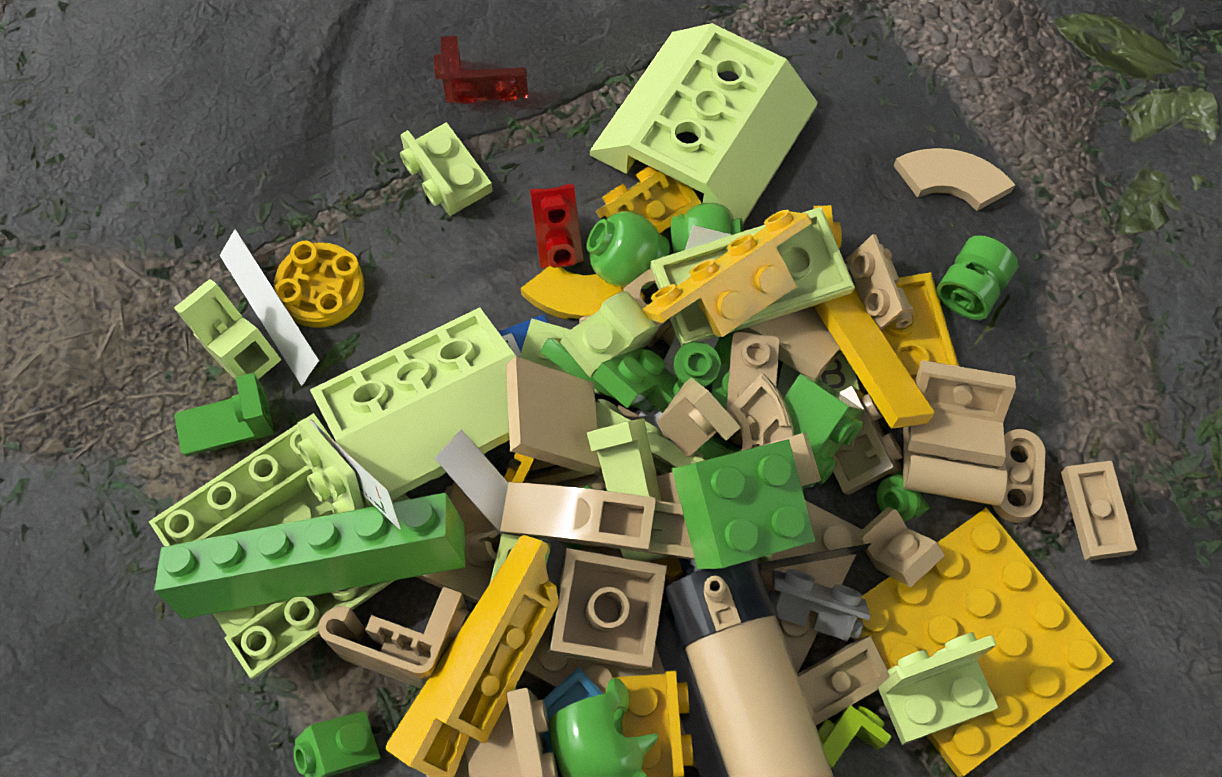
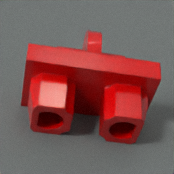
M565 184L549 189H529L540 268L549 266L556 268L584 262L574 184Z

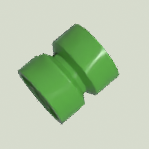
M973 236L968 239L958 254L955 264L950 266L936 289L938 297L951 311L962 317L972 320L985 319L1000 297V291L1006 288L1018 269V259L1006 245L996 239L986 236Z

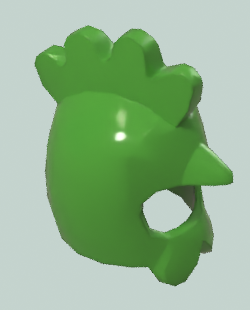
M612 678L608 682L605 694L575 702L559 710L549 719L551 746L562 777H648L642 771L644 755L658 740V733L639 737L623 736L622 720L628 710L630 697L629 690L619 678Z

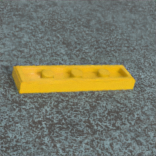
M853 290L851 294L814 305L813 307L890 428L928 424L935 412L871 315L866 312L865 306Z

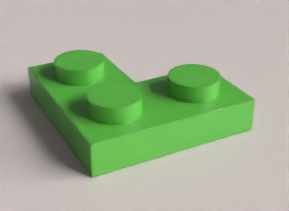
M642 347L602 362L592 376L626 408L647 399L662 413L683 386V383L665 368L666 364L660 356L650 350H644Z

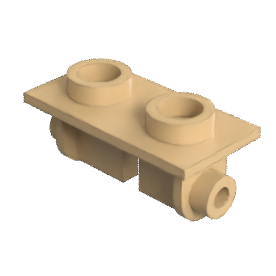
M873 234L845 260L850 265L849 270L861 302L879 329H884L890 323H894L896 328H904L913 322L911 316L914 314V309L909 305L903 288L896 287V283L900 280L891 260V251L885 249L879 243L877 236Z

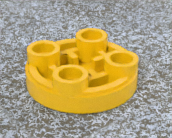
M300 241L292 246L290 254L279 265L274 279V291L296 323L307 327L322 328L340 323L357 309L364 294V277L357 258L346 249L331 243Z

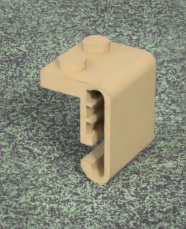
M921 360L915 383L935 414L928 424L903 427V489L1000 506L1006 491L1007 471L998 470L997 466L1002 467L1006 458L1003 422L1016 389L1015 376Z
M443 587L424 634L372 615L365 629L352 609L346 606H338L328 610L319 621L318 631L321 637L344 661L422 689L468 619L470 611L467 608L462 593ZM366 630L381 651L349 640L361 642Z
M528 688L507 692L508 701L486 743L484 744L469 736L455 777H558L553 752L547 753L544 732L549 731V722L544 700H538Z

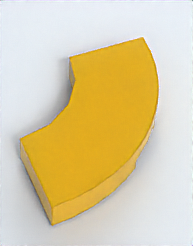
M549 266L521 287V295L538 309L555 317L568 320V317L580 319L593 315L600 310L604 301L623 292L625 287L610 285L597 274L584 276L568 272L562 267L553 268ZM640 291L641 298L645 302V295Z

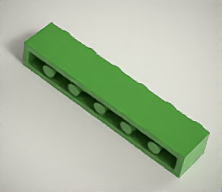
M447 493L394 502L393 506L401 530L378 508L373 506L161 547L154 591L182 619L290 600L294 597L312 596L464 568L465 523Z

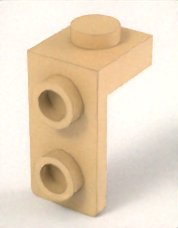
M735 332L733 334L725 410L735 421L736 419L728 408L761 373L765 374L776 386L779 338L776 336ZM739 429L729 439L733 443L743 446Z

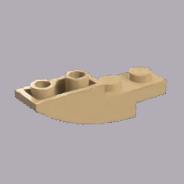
M508 482L500 528L501 533L695 560L681 504L656 501L654 497L618 492Z

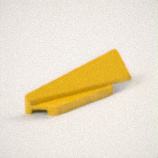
M522 535L518 539L387 742L386 750L408 766L430 777H455L469 736L484 744L486 743L508 701L507 692L514 690L559 604L556 585L549 581L544 556L549 552L548 544L526 535Z

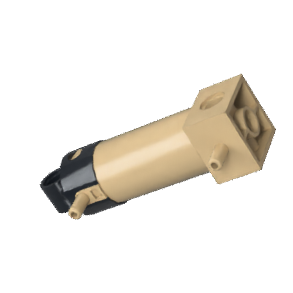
M678 558L683 574L687 576L673 582L663 592L666 601L671 607L682 649L686 650L728 777H834L777 621L778 613L772 596L764 583L758 559H752L725 568L697 569L695 560Z

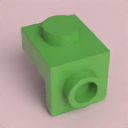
M366 711L311 724L295 739V765L299 773L304 774L305 777H329L374 764L380 759Z

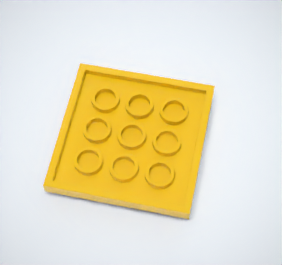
M987 507L937 542L945 556L912 587L890 576L864 594L862 599L866 600L871 616L869 620L857 617V619L863 620L862 631L858 639L866 636L871 637L887 670L899 665L897 662L899 659L921 650H927L929 657H932L935 652L946 648V642L968 633L974 632L977 640L993 635L997 645L977 661L998 709L927 736L957 777L965 776L1114 662Z

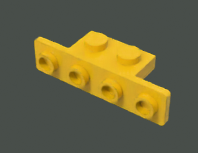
M782 210L773 214L765 220V228L753 236L752 234H747L735 239L727 246L728 252L718 259H708L697 264L689 272L691 277L679 285L671 284L655 292L651 297L653 302L642 309L649 319L662 323L696 301L713 333L720 337L725 336L797 287L777 246L812 223L809 215L806 213L790 212L789 210Z

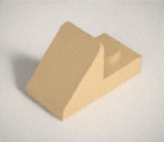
M692 377L683 384L658 419L659 427L686 456L692 455L716 432L724 440H727L741 428L713 395Z

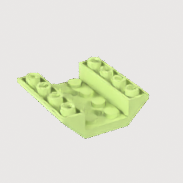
M713 23L671 33L590 150V156L626 174L637 159L704 193L703 203L724 205L731 211L734 219L742 218L744 224L813 114L818 102L784 57ZM732 71L738 75L739 79L725 81L718 76V73ZM683 132H691L699 140L686 144L679 141L676 135Z
M479 307L310 389L337 444L389 491L393 501L400 495L446 473L434 458L461 429L483 454L510 440L506 364L516 356ZM365 497L369 507H373L374 505Z
M314 413L307 417L309 421L311 419L330 437ZM298 424L150 520V525L163 545L171 546L332 515L331 503L327 499L321 502L315 496L308 483L307 476L312 474V470L304 462L297 447V443L302 441ZM393 581L306 597H294L290 600L219 612L213 615L227 635L224 639L248 676L253 680L318 635L319 621L328 610L338 606L350 607L353 610Z

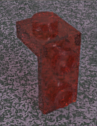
M458 36L441 37V54H434L435 78L442 79L446 103L458 102L469 104L485 100L509 102L528 97L526 68L462 71Z

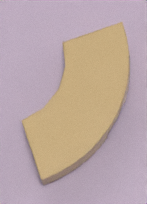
M943 148L923 149L896 158L894 163L895 169L917 197L931 193L951 194L965 200L976 211L1011 193L1015 187L1011 179L993 164L973 154L959 150Z
M763 373L728 408L741 427L742 450L794 436V428L788 407L774 383Z

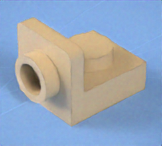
M887 507L857 535L861 545L872 543L867 548L866 553L875 568L909 587H912L945 556L936 541L908 529L898 511L891 507Z

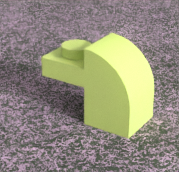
M211 279L174 307L194 332L193 335L235 380L236 377L255 373L259 379L282 360L258 328L241 316L220 287Z
M623 291L604 301L599 311L565 333L560 343L591 378L602 362L647 346L656 334L658 326L647 317L642 310L643 308L628 291Z

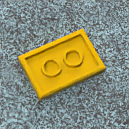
M931 272L900 277L896 287L903 288L909 305L914 309V314L911 316L913 322L904 328H896L894 323L888 324L881 330L884 337L914 382L921 360L959 366ZM855 286L854 291H855V293L857 294V296H858L859 299H860V296H859L858 291H857L856 286Z

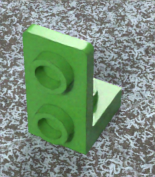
M255 373L236 377L239 394L233 395L231 399L180 411L175 414L180 450L185 457L275 435L267 393Z

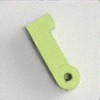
M644 418L586 432L591 452L597 450L607 491L654 497L656 501H661ZM621 549L623 557L631 560L649 562L667 558L664 555Z

